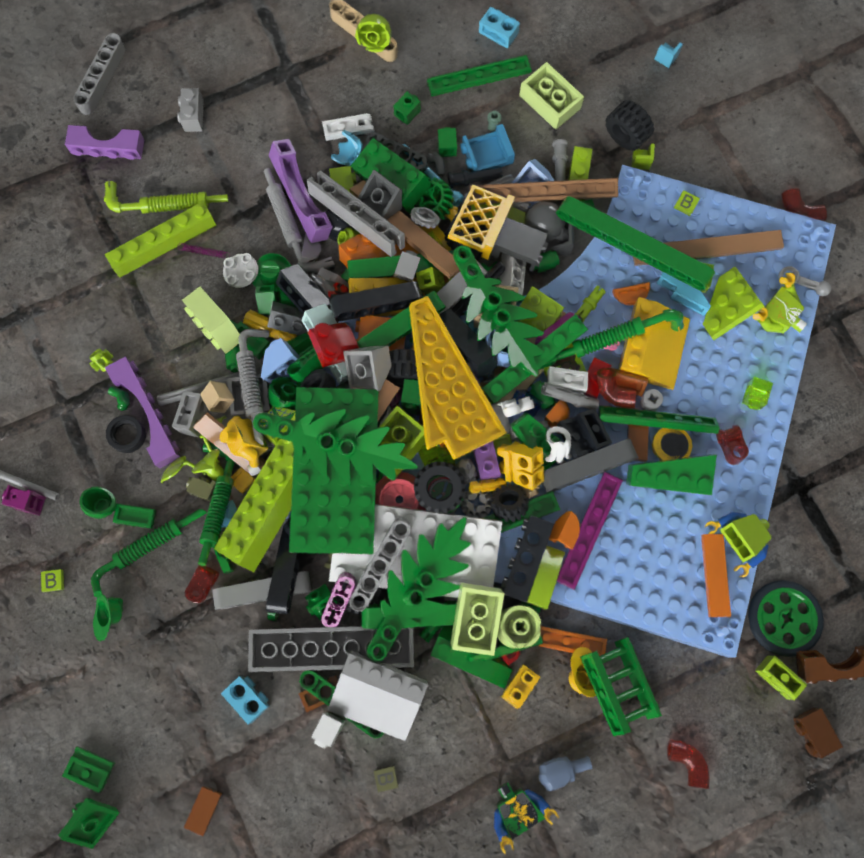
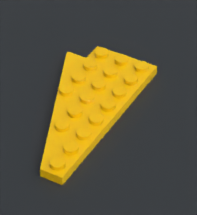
M426 296L411 302L409 309L426 448L429 450L444 442L453 460L504 436L507 432L429 297Z

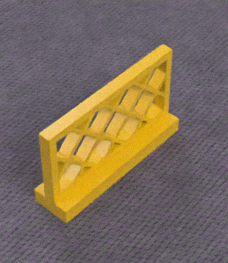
M472 185L447 238L482 252L481 257L488 260L506 217L510 212L515 196L508 194L507 198H504L476 185ZM473 192L480 194L482 198L476 199ZM490 201H497L500 205L493 206ZM485 202L488 207L481 209L479 203ZM474 205L476 210L469 211L467 206ZM491 212L494 217L487 219L484 213ZM480 215L482 220L475 221L473 216ZM468 217L471 223L464 224L461 219ZM485 224L488 230L481 231L479 226ZM474 227L477 233L469 234L467 228ZM462 230L464 236L454 234V232ZM479 237L482 245L474 242L473 238Z

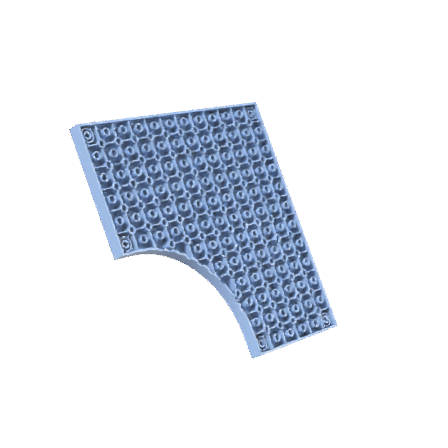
M622 165L618 175V197L611 199L607 215L662 243L781 230L784 244L782 250L696 259L710 266L715 272L705 290H700L709 304L718 278L735 266L764 306L768 304L782 286H785L779 282L778 278L779 272L784 267H795L799 271V276L816 282L823 281L836 227L835 224L626 165ZM683 190L700 198L691 216L674 208ZM594 237L584 252L562 274L539 289V291L565 307L563 311L567 314L569 312L576 313L583 304L584 298H588L595 286H600L599 291L601 288L605 290L606 293L597 303L596 309L592 310L583 322L588 330L576 340L585 339L586 336L589 337L592 334L596 335L599 331L603 333V330L606 331L607 328L610 330V327H617L618 324L621 325L624 322L628 323V320L631 319L634 305L620 303L614 297L612 290L650 282V291L646 299L659 302L670 309L678 310L683 313V316L690 319L674 390L647 383L643 395L650 389L658 390L662 394L663 402L656 410L658 412L714 417L717 419L720 427L718 434L686 431L692 440L693 446L689 457L709 454L717 455L712 495L626 485L628 465L645 463L641 461H631L606 471L622 479L623 482L575 590L556 582L550 602L721 656L736 658L757 565L754 568H749L747 576L739 577L743 574L744 570L740 567L739 570L734 571V567L744 565L747 562L741 561L724 537L731 617H708L701 535L714 531V527L711 525L705 527L709 521L717 522L719 518L731 512L745 513L747 516L755 514L759 520L766 519L768 521L820 295L813 289L794 284L801 304L804 306V310L798 317L807 323L800 333L792 327L785 333L766 332L761 324L753 319L752 315L716 340H713L703 326L706 314L703 316L670 299L673 292L656 284L662 271L651 265L634 266L633 256ZM786 271V272L784 273L783 277H786V275H785L786 273H792V272H791V271ZM461 315L459 318L465 321L466 315ZM379 316V317L393 318L394 316ZM360 318L338 322H345L350 326L355 339H358L359 332H355L356 320L360 321ZM412 332L405 336L404 349H411L413 346L409 341L413 337ZM621 340L620 345L614 351L600 348L599 351L596 349V352H589V354L580 357L586 371H588L594 357L612 365L611 368L618 369L625 341ZM329 366L324 367L322 370H325L335 379L337 387L339 383L337 382L336 378L331 372ZM490 372L478 378L479 384ZM544 372L537 378L535 382L540 380L542 383L547 382V378ZM604 382L597 397L599 406L643 410L640 405L641 396L604 387ZM530 386L519 399L530 397L535 408L509 416V423L512 424L514 420L521 417L524 413L531 415L538 422L544 421L546 415L555 405L544 411L541 407L538 408L529 392L532 389ZM567 402L570 409L569 418L589 410L584 407H574L573 404ZM420 414L413 418L416 421H419ZM602 422L612 441L611 445L627 439L628 424ZM649 427L648 460L646 462L660 461L652 451V440L661 428ZM552 433L553 435L557 436L563 443L565 442L561 433ZM425 444L411 460L418 468L404 469L402 472L416 477L419 471L427 464L442 461L455 466L461 459H471L476 470L477 466L473 451L453 460L450 453L440 451V444L427 450ZM497 457L498 465L504 460L503 457ZM564 457V460L566 462L574 460L573 457H571L570 459H566V457ZM556 462V463H554L551 467H549L548 469H551V468H553V467H556V466H558V465H560V464H558V463ZM376 468V478H378L379 470ZM500 473V478L505 480V474ZM603 473L554 491L561 510L540 519L554 524L561 515L572 511L577 516L581 525ZM513 481L511 483L507 482L506 486H508V484H511L512 486L515 485ZM543 483L539 485L538 494L528 500L547 493ZM466 484L465 492L469 490V484ZM490 491L488 493L492 497V493L496 491ZM398 496L396 502L402 503L403 497ZM477 496L475 501H469L474 504V511H476L479 505H484L480 502L479 496ZM506 501L503 505H513L516 501ZM460 504V506L456 510L455 515L466 516L463 513ZM493 509L487 516L494 514ZM291 511L289 512L286 519L291 517ZM522 525L505 531L500 535L494 584L501 586L504 576L509 577L511 571L508 569L511 557H516L518 550L514 548L518 537L522 539L524 531L521 530ZM722 526L718 528L715 534H722L720 531ZM532 532L528 535L527 540L530 544L534 545L538 543L539 536ZM548 540L547 546L565 552L562 561L563 565L569 548H565V545L559 541L554 543ZM522 553V563L528 564L532 561L531 553ZM521 571L514 574V581L517 583L524 582L525 574Z

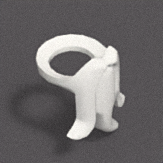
M562 427L550 428L546 433V440L551 447V453L545 458V461L552 462L556 460L561 465L566 463L564 457L566 459L572 457L569 453L571 449L570 433ZM555 432L562 433L566 441L564 443H554L550 439V435Z

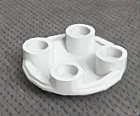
M249 253L237 254L224 260L223 276L230 286L243 288L255 280L258 274V265Z

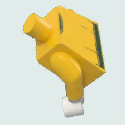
M236 415L228 421L227 427L220 433V441L227 443L233 455L249 460L250 465L247 467L251 476H254L261 471L259 468V457L269 448L264 438L263 445L255 440L252 420L241 419L240 416Z

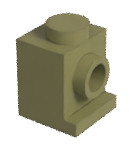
M202 476L199 479L190 477L186 484V491L191 495L211 502L216 482L213 480L211 482V480Z

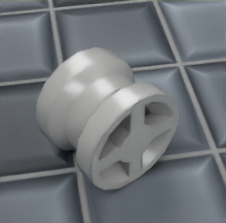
M650 389L641 398L640 405L643 410L656 411L663 402V396L658 390Z

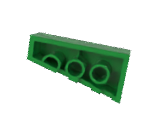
M709 454L629 464L626 485L712 495L717 455Z

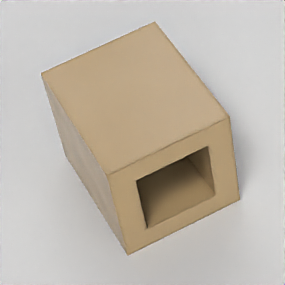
M210 381L200 394L208 410L213 412L225 413L235 400L226 383Z

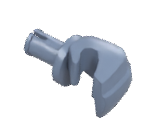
M567 756L554 758L543 762L539 766V781L547 791H555L564 787L569 782H574L575 774L592 769V764L588 756L574 761H570Z

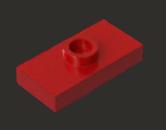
M594 357L587 371L588 390L584 395L597 399L612 365Z

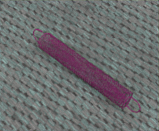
M179 243L184 245L182 247L183 251L198 252V254L202 255L206 253V255H214L213 257L218 258L226 255L224 251H216L209 248L201 249L199 246H185L188 244Z

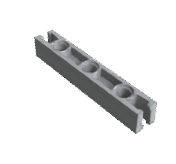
M322 171L317 173L318 183L314 182L315 179L313 177L307 179L308 192L311 196L390 257L394 256L397 252L395 244L401 250L405 247V234L325 173Z

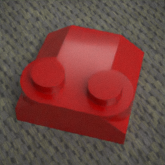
M345 322L330 325L319 323L315 328L308 331L322 367L345 362L343 351L358 349L353 332Z

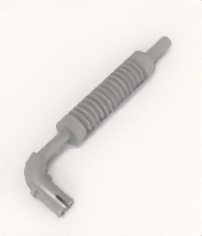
M266 168L264 174L269 184L266 191L287 246L294 248L299 261L297 264L305 272L311 274H318L321 267L326 270L335 268L331 256L316 262L315 260L308 263L300 262L302 237L281 184L275 182L270 168Z

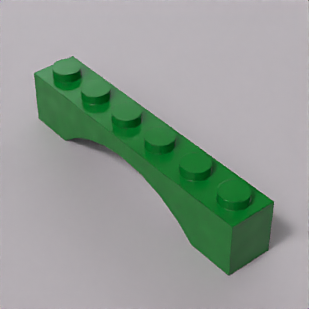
M576 314L536 345L544 351L543 355L534 357L538 369L588 330ZM519 363L514 368L509 366L481 389L493 405L532 374Z

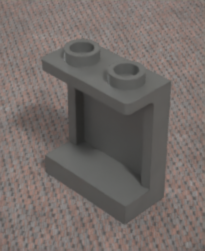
M506 217L491 256L498 258L500 252L531 264L529 270L533 272L535 265L539 267L543 258L540 253H544L548 242L545 240L548 234Z

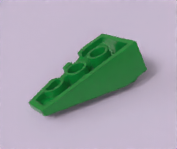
M444 625L430 656L505 689L512 669L499 657L484 662L483 659L470 662L469 658L476 656V653L468 654L465 651L452 650L450 643L453 625Z

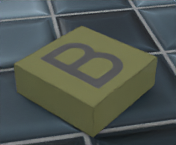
M394 766L374 770L378 792L399 787Z

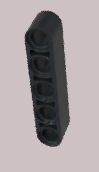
M412 281L338 295L330 299L329 303L335 320L345 321L406 309L410 306L411 302L419 300L424 296L419 283Z
M284 525L267 596L266 610L268 613L289 614L302 553L289 552L290 535L285 532Z

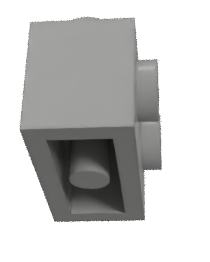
M181 88V96H178L180 112L177 113L178 122L182 124L185 132L203 131V98L199 88Z

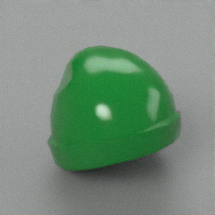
M103 487L86 489L82 492L79 500L84 514L96 519L108 517L115 511L117 505L114 495Z

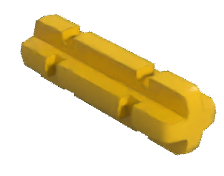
M503 478L481 480L479 483L478 481H472L469 483V491L471 493L496 491L497 488L501 489L502 485L506 487L507 482Z

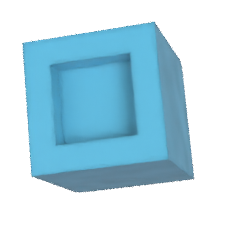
M680 42L675 49L666 43L660 45L655 60L669 68L678 57L683 44Z

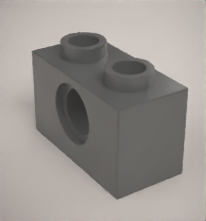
M275 301L272 302L267 327L296 335H302L306 332V327L302 322L303 314L297 307Z

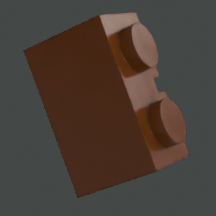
M813 707L793 718L796 723L794 727L797 733L805 737V747L810 755L822 759L843 747L822 708Z

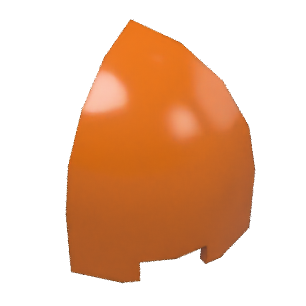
M559 400L546 415L544 421L548 422L550 428L557 427V423L569 419L570 409L567 402Z
M572 511L564 513L556 520L549 537L550 541L554 543L559 541L565 545V548L569 549L574 548L580 533V523Z

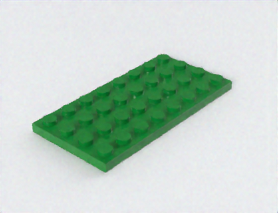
M297 387L295 421L298 422L308 413L314 412L315 415L310 422L312 423L326 414L345 409L346 412L335 429L353 419L368 415L370 418L358 434L360 436L363 433L378 428L379 391L376 389ZM304 447L302 458H299L294 450L290 553L374 554L376 467L374 465L373 486H370L358 474L350 461L351 484L347 485L334 469L328 455L327 477L324 478L312 464Z

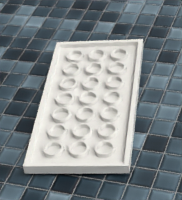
M375 504L374 554H332L329 581L336 582L341 573L349 572L354 575L356 579L355 585H357L393 522L398 518H405L411 525L410 534L389 568L403 584L401 571L402 550H407L418 565L417 543L419 534H423L433 547L439 524L442 523L449 530L457 521L466 517V525L460 539L470 542L471 545L461 553L448 559L468 564L469 567L454 575L438 578V580L460 585L461 582L493 587L502 521L447 513L438 514L431 511ZM398 524L395 527L399 533L407 531V527L404 524ZM387 542L385 544L386 549L389 551L397 548L394 542ZM383 560L375 561L377 568H384L386 566ZM388 572L378 588L387 589ZM366 578L364 580L368 586L375 585L373 578ZM345 579L343 583L349 584V580ZM459 589L442 596L458 598Z

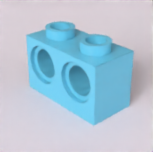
M490 6L480 20L479 33L508 49L519 34L520 22Z
M239 676L221 694L249 725L270 707L267 703L269 699L263 692L260 691L258 693L254 689L255 683L248 676ZM238 685H242L245 688V693L242 697L236 694ZM252 700L257 701L259 705L256 712H252L249 708Z

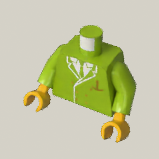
M786 273V277L779 279V282L785 284V286H782L775 293L768 304L758 311V314H753V319L757 320L766 332L785 333L792 327L800 333L807 325L805 321L798 317L804 310V306L801 304L793 284L795 282V275L793 273Z

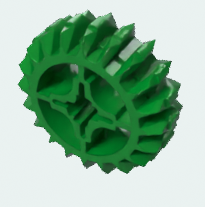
M428 177L432 185L413 208L425 207L431 209L438 215L439 219L445 220V215H450L448 209L453 208V191L444 180Z

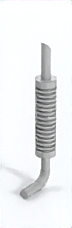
M245 329L238 337L240 352L236 354L246 418L252 420L253 426L254 417L259 413H263L254 354L247 348V338H268L269 331ZM253 426L255 440L263 445L262 433L257 432Z

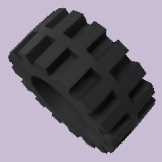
M508 484L506 487L502 485L501 489L497 488L496 492L492 493L491 504L493 513L499 520L502 521L504 519L505 522L509 520L514 522L516 518L518 520L522 519L521 515H526V511H528V498L526 491L522 487L518 488L516 484L514 486ZM506 501H516L513 505H503Z

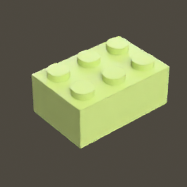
M547 62L521 83L519 94L556 130L581 109L584 96Z
M198 287L182 299L186 305L184 308L186 313L190 317L194 316L192 321L198 328L201 329L203 327L201 331L208 339L212 338L211 343L217 350L221 348L226 354L239 344V332L225 313L201 287Z
M460 582L450 643L452 650L494 656L504 599L502 589Z

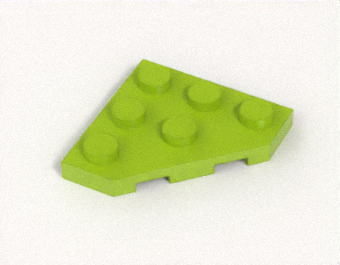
M736 266L718 278L710 301L711 307L706 313L703 326L711 338L716 340L765 307Z

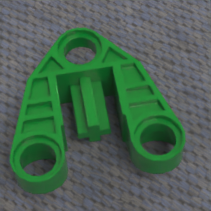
M308 332L287 341L300 356L287 369V373L294 381L303 382L311 372L324 368L319 361Z

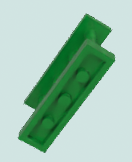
M628 637L615 641L616 649L599 656L598 651H594L580 657L613 736L631 732L628 724L644 715L647 719L662 716L659 705L653 696L634 652V647ZM620 656L625 668L607 675L603 663ZM629 676L633 688L616 695L611 684ZM637 695L642 707L624 715L620 703Z

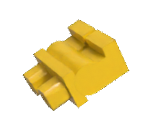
M517 441L511 445L502 444L497 448V455L504 458L499 463L500 473L505 474V481L510 483L513 481L515 484L532 491L544 482V466H542L544 464L543 448L536 446L532 449Z
M522 664L513 677L512 682L509 683L500 697L516 709H520L540 679V676Z

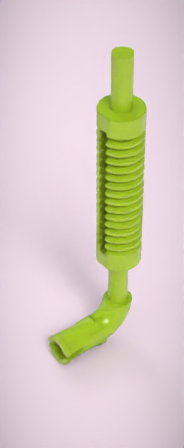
M107 181L105 182L104 202H106L110 210L116 213L141 209L142 214L161 211L168 212V210H188L201 202H204L208 208L209 203L228 202V195L207 196L206 192H198V194L195 192L194 194L191 193V195L190 193H184V195H163L160 197L153 196V198L152 196L140 197L139 202L121 204V202H118L117 183L110 181L109 186Z

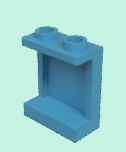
M503 124L497 125L495 132L472 139H467L466 135L462 136L460 149L462 154L466 155L468 170L471 169L473 172L513 164L515 153Z

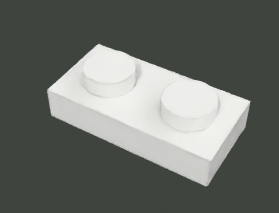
M549 367L547 383L570 391L586 393L588 390V372Z

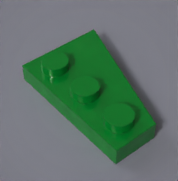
M524 413L510 424L521 444L527 445L532 449L536 446L543 448L544 464L542 466H544V471L557 462L556 460L552 462L545 461V458L551 453V447L546 440L548 430L536 419ZM550 435V439L554 443L562 442L557 436Z

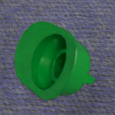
M103 594L97 597L93 619V631L97 640L104 641L110 626L121 621L123 612V600L121 598H106Z

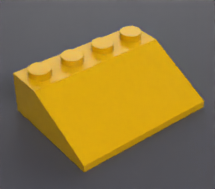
M638 297L634 304L630 321L636 317H640L642 321L661 314L663 310L670 308L659 302ZM683 316L684 327L682 330L678 327L679 331L672 330L671 322H666L665 320L644 328L645 333L642 335L632 336L628 340L625 339L618 370L648 377V384L674 390L690 319Z

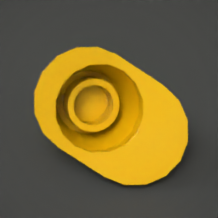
M579 647L571 656L569 683L579 694L582 693L587 697L596 696L580 658L592 651L586 647Z

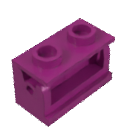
M8 485L2 494L1 504L40 516L46 497L31 490L23 491Z

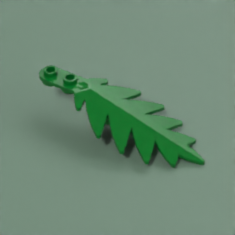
M467 246L457 247L453 252V258L467 284L462 298L465 299L471 295L466 311V322H471L482 313L477 330V341H481L495 329L492 337V356H496L508 346L510 366L514 368L521 363L532 375L537 377L538 368L534 357L543 355L544 351L525 339L542 336L544 332L517 321L535 318L538 314L519 306L505 304L522 301L525 299V296L508 289L494 287L500 285L502 281L485 278L471 249ZM459 254H463L465 258L460 257ZM468 271H472L474 275H470Z
M345 409L326 414L312 423L310 422L315 415L314 412L308 413L298 422L264 412L257 414L253 420V426L257 432L291 441L299 458L303 457L304 447L312 464L324 478L327 477L328 455L334 469L347 485L351 484L350 461L358 474L370 486H373V465L393 481L395 480V468H418L414 462L400 455L405 447V443H388L378 446L389 431V427L370 430L358 436L370 418L368 415L353 419L336 429L335 427L346 412ZM266 419L267 425L265 427L260 426V420ZM282 425H287L288 429L286 432L280 431Z
M466 517L457 521L449 530L442 523L439 524L433 547L423 534H419L417 543L418 565L407 550H402L401 571L403 584L392 570L388 571L387 589L390 606L385 600H381V610L384 619L366 650L367 657L371 661L380 662L384 660L402 628L420 626L419 622L411 620V618L431 615L446 608V605L425 600L426 598L442 596L460 589V585L438 580V578L454 575L469 567L468 564L448 559L461 553L471 545L470 542L460 539L466 525ZM386 629H389L388 636L384 635ZM376 647H378L379 652L378 654L374 655L373 651Z

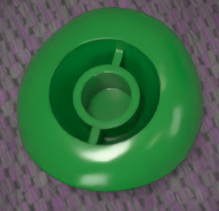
M268 253L258 259V274L252 283L255 287L275 284L276 292H278L279 286L276 284L279 272L291 265L282 255Z

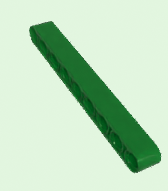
M567 196L556 211V215L561 220L695 289L705 290L715 274L710 266L571 196Z

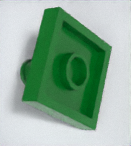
M86 798L83 802L75 805L77 811L75 808L72 809L73 816L58 835L63 841L93 849L120 812L116 807Z

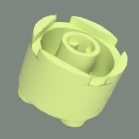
M527 606L508 607L501 611L497 637L501 643L510 648L532 646L541 634L540 617L532 608ZM516 623L520 624V626L518 627L519 631L516 630Z

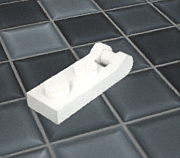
M368 113L322 121L326 141L345 138L342 134L343 130L350 131L354 135H368L374 132V127L371 125L372 117Z

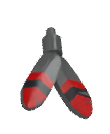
M311 275L315 279L314 281L321 285L329 300L337 296L336 293L344 294L349 291L341 283L325 280L319 275Z

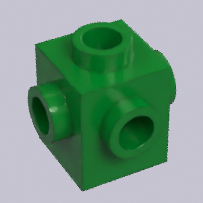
M326 584L305 596L308 602L307 610L311 616L316 615L320 621L331 595V591ZM334 597V598H333L334 603L338 604V602L336 601V599H335V597Z

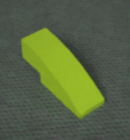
M546 546L526 603L545 610L548 609L564 558V551Z

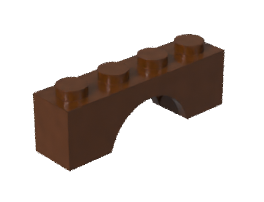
M864 645L856 646L853 654L847 660L836 664L828 663L825 656L817 650L796 652L797 675L806 683L816 684L818 681L825 680L836 682L838 679L857 680L858 677H864Z

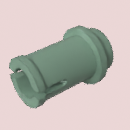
M492 111L487 116L489 122L488 130L491 132L496 131V126L501 121L502 117L498 111Z

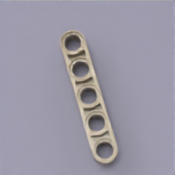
M331 0L329 7L332 20L355 37L356 28L364 16L343 0ZM391 37L390 43L385 47V50L376 52V54L387 62L396 60L398 55L396 40Z

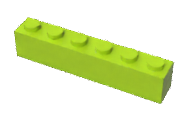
M201 202L104 255L120 278L178 247L179 243H185L213 228L216 224L204 202Z

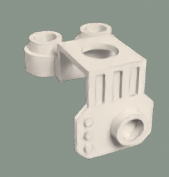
M530 397L519 399V404H517L514 398L491 405L507 433L510 432L511 428L508 420L509 416L535 408Z

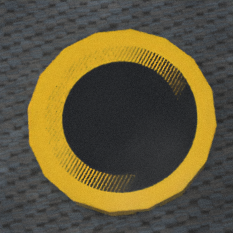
M661 428L652 440V451L660 461L689 457L693 447L692 440L685 430Z

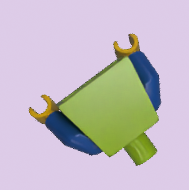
M731 512L719 518L717 522L709 521L705 525V527L709 525L714 527V531L708 534H715L718 528L722 526L720 531L741 561L747 562L744 565L734 567V571L739 570L740 567L743 568L744 572L739 577L747 576L749 568H754L766 558L769 547L768 542L771 540V535L767 531L770 525L766 519L759 520L755 514L747 516L745 513Z

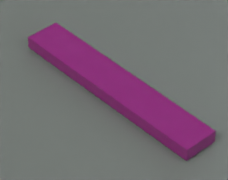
M607 472L603 473L581 522L576 544L573 549H569L556 582L575 590L623 482L622 479Z

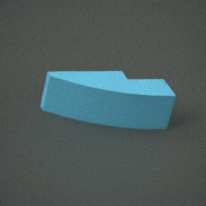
M662 272L656 284L673 292L670 299L703 316L707 313L711 305L700 290Z

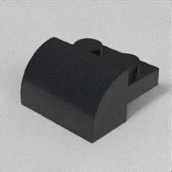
M595 408L581 412L575 417L562 420L556 424L557 427L565 428L570 433V453L573 459L612 444ZM561 433L564 441H566L565 436Z

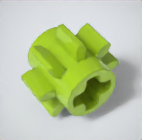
M99 348L90 355L89 359L91 362L89 364L96 371L101 369L105 372V367L114 363L111 360L114 356L107 349L102 351Z

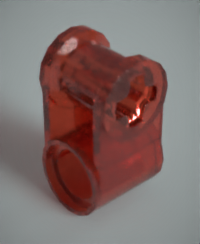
M733 425L730 429H719L716 437L726 461L731 465L740 464L749 454L740 427ZM733 451H737L740 457H737Z
M199 565L185 590L186 598L196 604L202 603L216 583L219 572L208 566ZM193 591H198L200 595L197 597L192 593Z

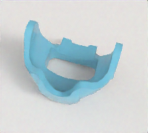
M343 130L342 134L348 141L339 142L340 153L338 155L332 154L331 159L337 163L351 166L361 153L363 143L350 131Z

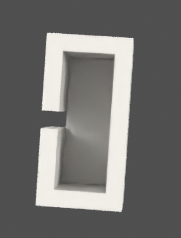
M329 712L323 713L311 738L315 739L314 743L322 748L331 747L334 745L345 721Z

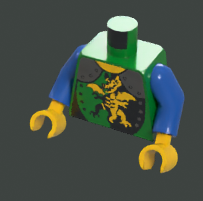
M508 782L498 788L503 800L497 803L498 808L494 812V828L501 842L500 846L504 854H506L505 845L510 844L514 850L512 840L543 819H546L551 825L553 823L549 818L552 814H555L559 819L558 813L551 809L544 798L531 790L523 791L521 788L513 792Z

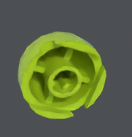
M368 14L360 20L356 28L355 37L360 46L362 44L366 47L365 50L375 53L382 52L390 43L391 27L383 16Z

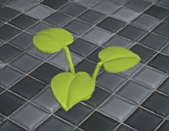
M224 415L216 420L222 423L227 417ZM200 434L199 437L203 438L209 453L196 465L187 461L186 456L177 458L166 468L160 482L163 484L165 480L176 475L185 465L191 466L193 473H202L204 476L207 474L216 482L217 477L224 474V469L218 464L220 461L217 459L220 451L218 449L212 450L208 439Z

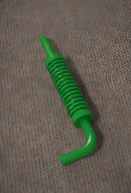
M198 509L178 522L173 518L168 523H165V526L158 527V530L151 531V534L148 533L144 538L141 537L137 542L134 541L133 544H129L123 550L121 549L119 552L117 551L112 554L113 560L98 568L91 577L94 596L100 597L102 595L100 579L107 572L115 567L122 570L127 565H130V563L144 557V554L147 555L151 550L154 551L158 546L160 547L165 542L171 541L172 538H176V536L183 533L181 528L207 514V512L203 509Z

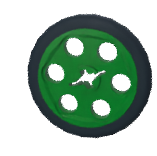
M786 580L773 581L764 585L756 592L749 606L748 619L751 631L761 646L769 652L779 656L793 657L796 656L798 651L811 650L821 638L824 627L822 608L816 597L803 585ZM783 592L789 596L787 604L782 603L780 600V594ZM766 602L773 606V611L770 614L766 613L763 609ZM799 603H804L807 606L805 614L798 611ZM789 614L788 618L790 619V622L784 623V618L782 617V615ZM768 622L774 625V632L772 634H768L765 631V625ZM801 623L808 625L809 631L807 634L800 632L799 626ZM785 633H789L792 636L790 644H786L783 641Z

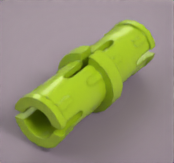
M595 286L588 298H584L583 304L575 313L580 316L582 322L585 321L592 310L596 309L597 303L605 295L606 292L603 288L599 291L600 286Z

